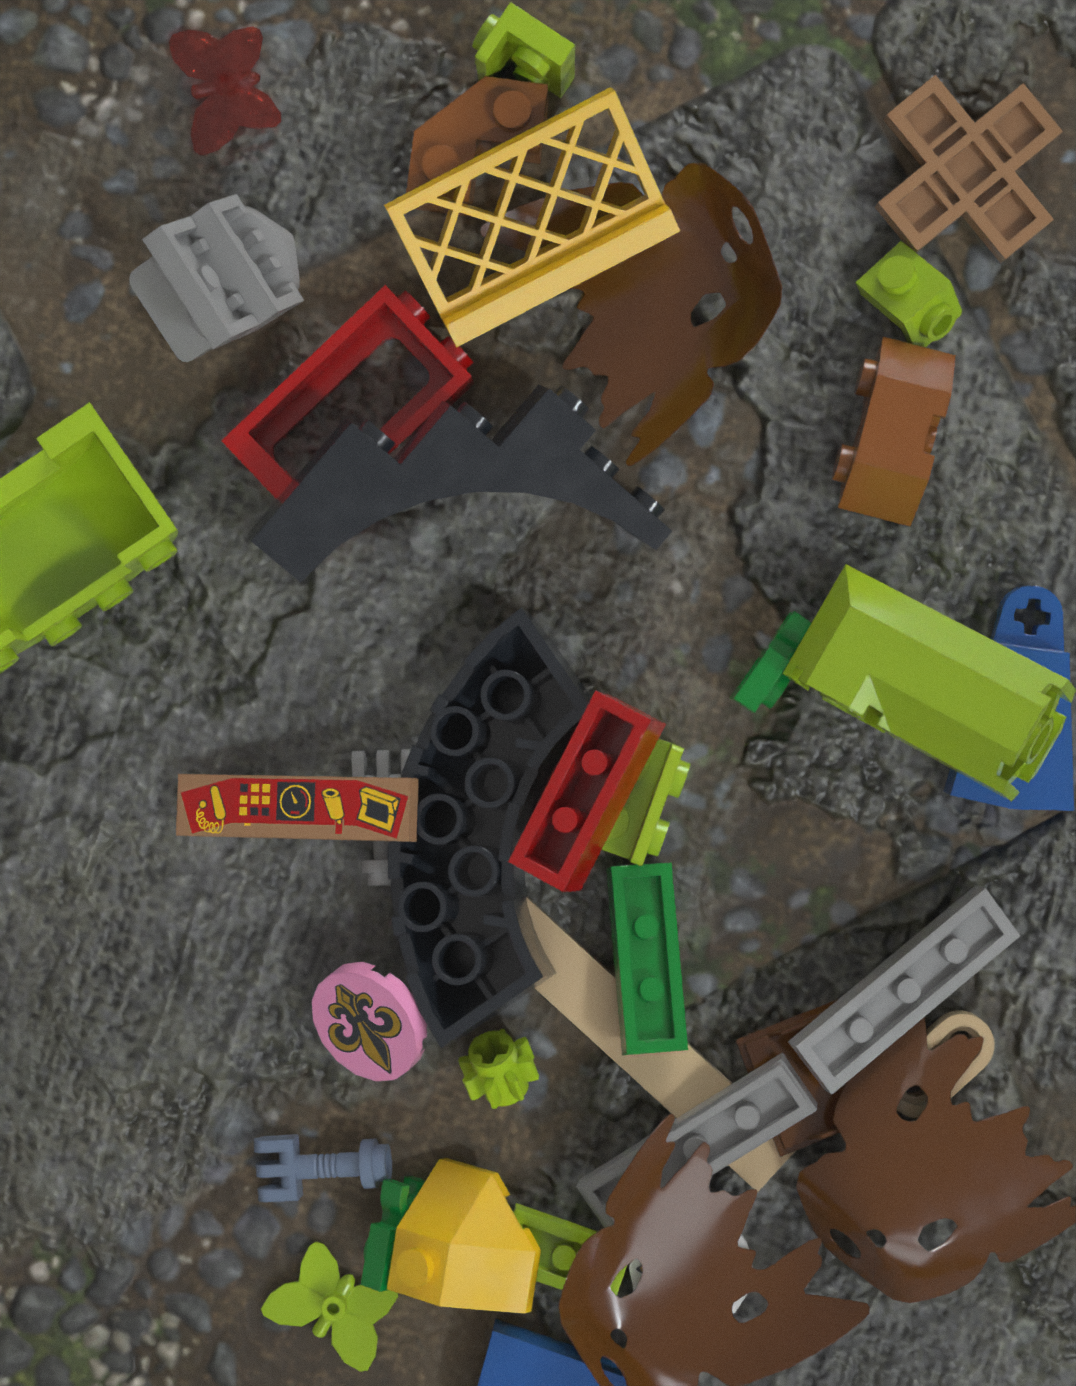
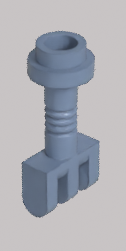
M298 1134L262 1136L253 1140L255 1153H279V1160H266L255 1164L256 1177L281 1178V1184H268L257 1188L259 1202L298 1201L303 1196L302 1179L336 1178L337 1176L340 1178L360 1177L363 1188L369 1189L378 1188L380 1182H383L384 1179H391L392 1176L389 1144H379L377 1139H362L359 1152L332 1153L331 1155L329 1153L325 1155H300Z

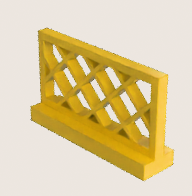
M611 87L384 205L456 347L680 232L671 209L665 204L619 98ZM607 109L615 127L607 153L603 154L576 145L584 121ZM569 129L565 141L554 137ZM540 143L562 149L550 183L519 174L527 150ZM622 145L630 162L617 158ZM573 153L603 163L591 197L561 187ZM513 158L509 170L498 167V165ZM614 167L636 174L645 194L622 207L602 201ZM483 173L505 179L494 213L463 203L470 180ZM516 183L546 192L535 226L505 217ZM456 188L452 199L440 196ZM557 197L587 206L580 228L566 236L546 230ZM427 202L449 209L438 242L414 235L404 214ZM598 210L608 213L607 215L595 220ZM459 212L490 222L479 255L448 245ZM501 226L532 235L524 258L512 264L490 258ZM542 239L553 242L539 249ZM420 247L434 251L430 266ZM447 255L476 264L469 286L445 298L436 281L444 256ZM486 268L497 271L483 278Z

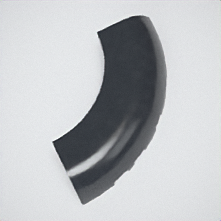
M522 607L486 636L464 660L465 664L443 694H438L429 710L432 713L424 725L416 745H412L401 778L418 779L416 842L389 841L388 879H391V896L394 917H391L393 933L399 940L408 974L405 976L419 1011L440 1048L453 1043L479 1027L557 973L544 952L532 922L526 898L525 871L508 861L534 812L544 784L554 766L562 757L592 697L547 633L531 614Z

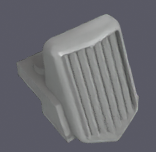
M237 194L209 202L191 216L161 225L142 240L151 252L152 257L134 269L129 277L132 289L176 357L183 362L192 361L212 349L259 330L304 301L298 291L300 278L293 235L256 209L244 206Z

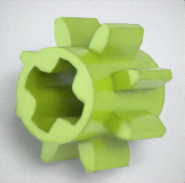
M500 1029V1031L485 1032L473 1039L468 1049V1056H462L458 1059L464 1074L462 1081L472 1101L484 1095L491 1104L492 1109H497L498 1106H509L524 1099L529 1082L539 1080V1074L533 1061L535 1057L526 1037L519 1038L513 1042L505 1029Z

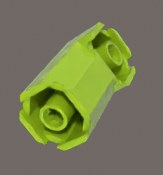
M845 564L783 672L785 676L804 689L809 690L811 687L820 692L822 699L880 732H887L893 738L904 742L1011 802L1020 793L1011 783L1017 777L1027 783L1033 779L1063 729L1066 716L1055 711L1059 699L1062 698L1072 703L1076 692L1070 680L847 564Z

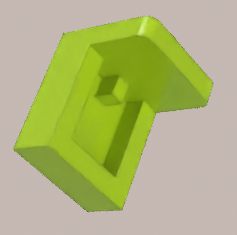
M902 241L855 282L861 296L902 330L907 343L926 348L932 341L943 338L952 329L956 319L962 314V309L951 281Z

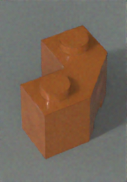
M487 76L474 84L414 131L406 193L546 121L548 84ZM543 143L527 150L523 162L540 164ZM477 177L470 180L463 203L473 206ZM456 188L440 196L452 199ZM427 202L414 210L447 214L449 209ZM459 212L460 216L472 217L470 215H466Z
M883 337L875 360L863 359L854 390L855 395L864 397L860 425L852 446L841 444L832 473V480L841 482L838 508L911 527L928 484L935 456L930 455L935 442L937 427L940 419L946 417L949 406L956 355Z

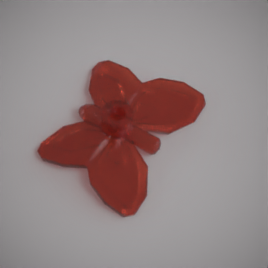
M251 26L234 30L220 41L208 32L186 30L172 34L169 40L172 58L188 77L208 81L192 85L191 87L193 98L200 99L209 96L196 109L190 133L194 151L201 156L219 151L234 138L239 126L252 129L275 128L282 122L281 113L269 95L253 87L261 79V76L257 72L251 71V69L260 57L263 41L262 33L256 27Z

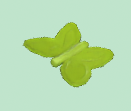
M315 1242L308 1247L301 1262L299 1281L284 1283L271 1292L262 1305L261 1311L263 1316L279 1325L302 1327L318 1318L312 1328L313 1334L318 1338L325 1337L332 1324L333 1347L344 1363L362 1372L368 1371L376 1357L378 1336L373 1324L389 1312L398 1298V1293L391 1290L379 1292L363 1285L354 1286L355 1278L352 1274H347L340 1278L338 1263L324 1244Z

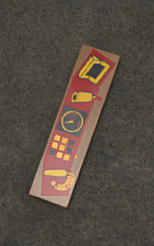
M178 774L176 836L416 842L418 779Z

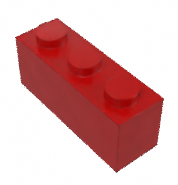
M595 690L508 862L562 892L581 891L666 723L612 695Z

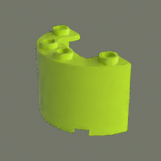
M90 402L37 437L36 439L43 450L0 478V673L19 660L17 654L45 638L50 646H54L76 633L82 627L77 618L95 606L99 605L102 611H106L122 602L134 591L128 582L143 570L148 572L160 566L178 551L173 544L178 535L177 528Z

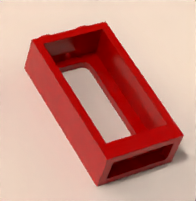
M384 285L221 441L277 499L294 478L275 459L274 449L276 445L385 341L390 339L400 341L429 372L427 385L380 428L385 435L396 443L388 452L393 458H395L442 401L452 405L474 385L472 376L466 371L473 364V361L460 346H455L450 336H446L439 342L428 331L424 324L431 317L406 290L396 297Z

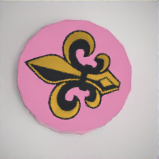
M365 962L343 964L318 984L312 999L313 1023L321 1042L337 1062L355 1075L373 1081L395 1080L409 1071L421 1059L424 1052L422 1050V1041L427 1037V1023L419 1011L413 994L397 977L391 973L384 977L378 972L371 971L375 965Z

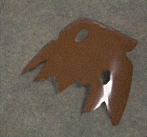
M705 163L687 164L674 179L668 181L664 186L661 196L665 204L671 209L680 232L570 288L584 292V296L578 303L577 309L592 315L593 321L587 327L575 348L565 359L562 367L565 370L586 367L594 376H608V384L601 396L604 410L599 417L600 427L604 429L625 411L655 392L649 412L631 433V436L637 437L640 440L626 460L627 466L638 463L657 449L707 401L712 394L715 384L708 375V369L728 366L742 360L760 341L781 305L783 287L753 206L738 188ZM614 182L608 183L602 201L622 207L644 194L632 183ZM595 186L571 189V191L591 197ZM545 197L507 211L505 217L535 226ZM557 197L546 230L565 236L578 230L587 206ZM733 207L740 209L749 222L753 234L751 244L741 237L735 226L732 215ZM598 210L595 220L607 215L608 213ZM488 221L480 228V234L483 237H486L490 225ZM501 226L496 242L526 252L532 235ZM542 239L539 249L553 242ZM726 242L729 243V246L736 254L737 260L735 262L728 263L721 255V249ZM720 293L725 300L726 307L714 319L693 327L691 312L701 298L706 294Z
M925 1017L846 1082L835 1107L833 1119L845 1141L846 1150L843 1152L827 1153L817 1162L805 1167L799 1172L796 1185L809 1222L817 1237L822 1239L821 1243L825 1248L892 1300L906 1303L925 1301L958 1290L976 1278L986 1264L991 1252L997 1255L1001 1263L1013 1262L1076 1223V1205L1070 1207V1196L1045 1207H1027L1029 1203L1043 1193L1052 1183L1073 1168L1071 1161L1065 1159L1055 1162L1049 1155L1034 1157L1025 1155L1028 1140L1023 1133V1125L1029 1117L1030 1107H1019L977 1122L972 1120L969 1102L952 1105L951 1103L952 1089L980 1051L984 1038L980 1036L968 1039L965 1035L958 1034L931 1051L927 1048ZM912 1086H920L927 1095V1106L916 1121L901 1119L897 1114V1107L904 1093ZM947 1218L957 1224V1227L948 1239L930 1251L925 1250L918 1242L922 1228L929 1223ZM830 1229L839 1230L847 1235L858 1247L861 1257L851 1256L841 1249L831 1237ZM872 1229L880 1230L886 1237L885 1245L882 1248L876 1246L870 1239V1236L867 1235V1231Z
M670 1114L647 1138L608 1197L605 1213L614 1219V1224L599 1230L589 1237L576 1254L563 1286L559 1302V1313L565 1332L599 1386H614L602 1369L601 1357H607L616 1364L622 1372L627 1386H698L701 1372L711 1374L728 1386H745L789 1369L834 1344L870 1314V1306L867 1303L854 1300L805 1294L804 1289L822 1264V1257L818 1254L822 1241L821 1238L807 1241L765 1269L752 1268L756 1251L738 1247V1240L743 1232L758 1191L750 1189L734 1196L725 1190L710 1192L709 1184L713 1169L707 1163L710 1153V1147L707 1142L701 1143L688 1161L672 1176L664 1187L660 1188L663 1168L676 1144L675 1142H666L675 1120V1116ZM638 1259L642 1264L643 1272L636 1289L631 1294L618 1297L611 1290V1284L624 1267ZM750 1292L760 1293L768 1301L767 1309L761 1315L747 1322L739 1323L732 1313L734 1302ZM620 1329L626 1334L627 1343L625 1348H621L611 1338L610 1333L613 1330Z

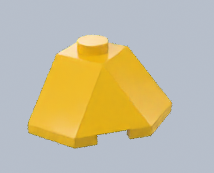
M449 1158L438 1160L397 1226L387 1290L439 1307L523 1314L531 1312L541 1249L530 1229H522L505 1199L510 1193L497 1172Z

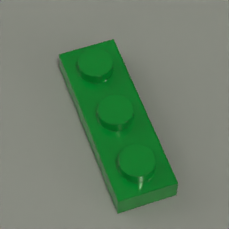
M672 863L643 864L642 866H611L606 869L622 1056L688 1050Z

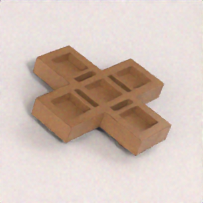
M934 75L884 118V122L916 159L921 168L880 200L875 208L898 237L916 253L962 216L997 260L1002 263L1054 220L1016 174V171L1054 141L1063 131L1024 83L977 122H974L939 78Z

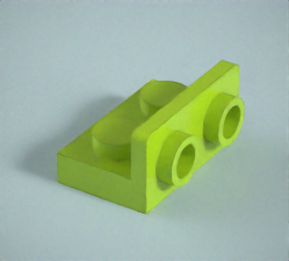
M512 2L509 3L500 18L491 14L483 23L473 41L472 47L478 51L475 55L478 81L485 76L501 78L508 66L511 65L516 68L513 76L518 81L548 84V90L562 98L575 78V44Z
M658 739L602 850L629 859L631 863L640 866L643 865L647 853L658 856L669 827V821L660 818L668 795L679 798L690 768V763L681 760L684 751L683 747Z

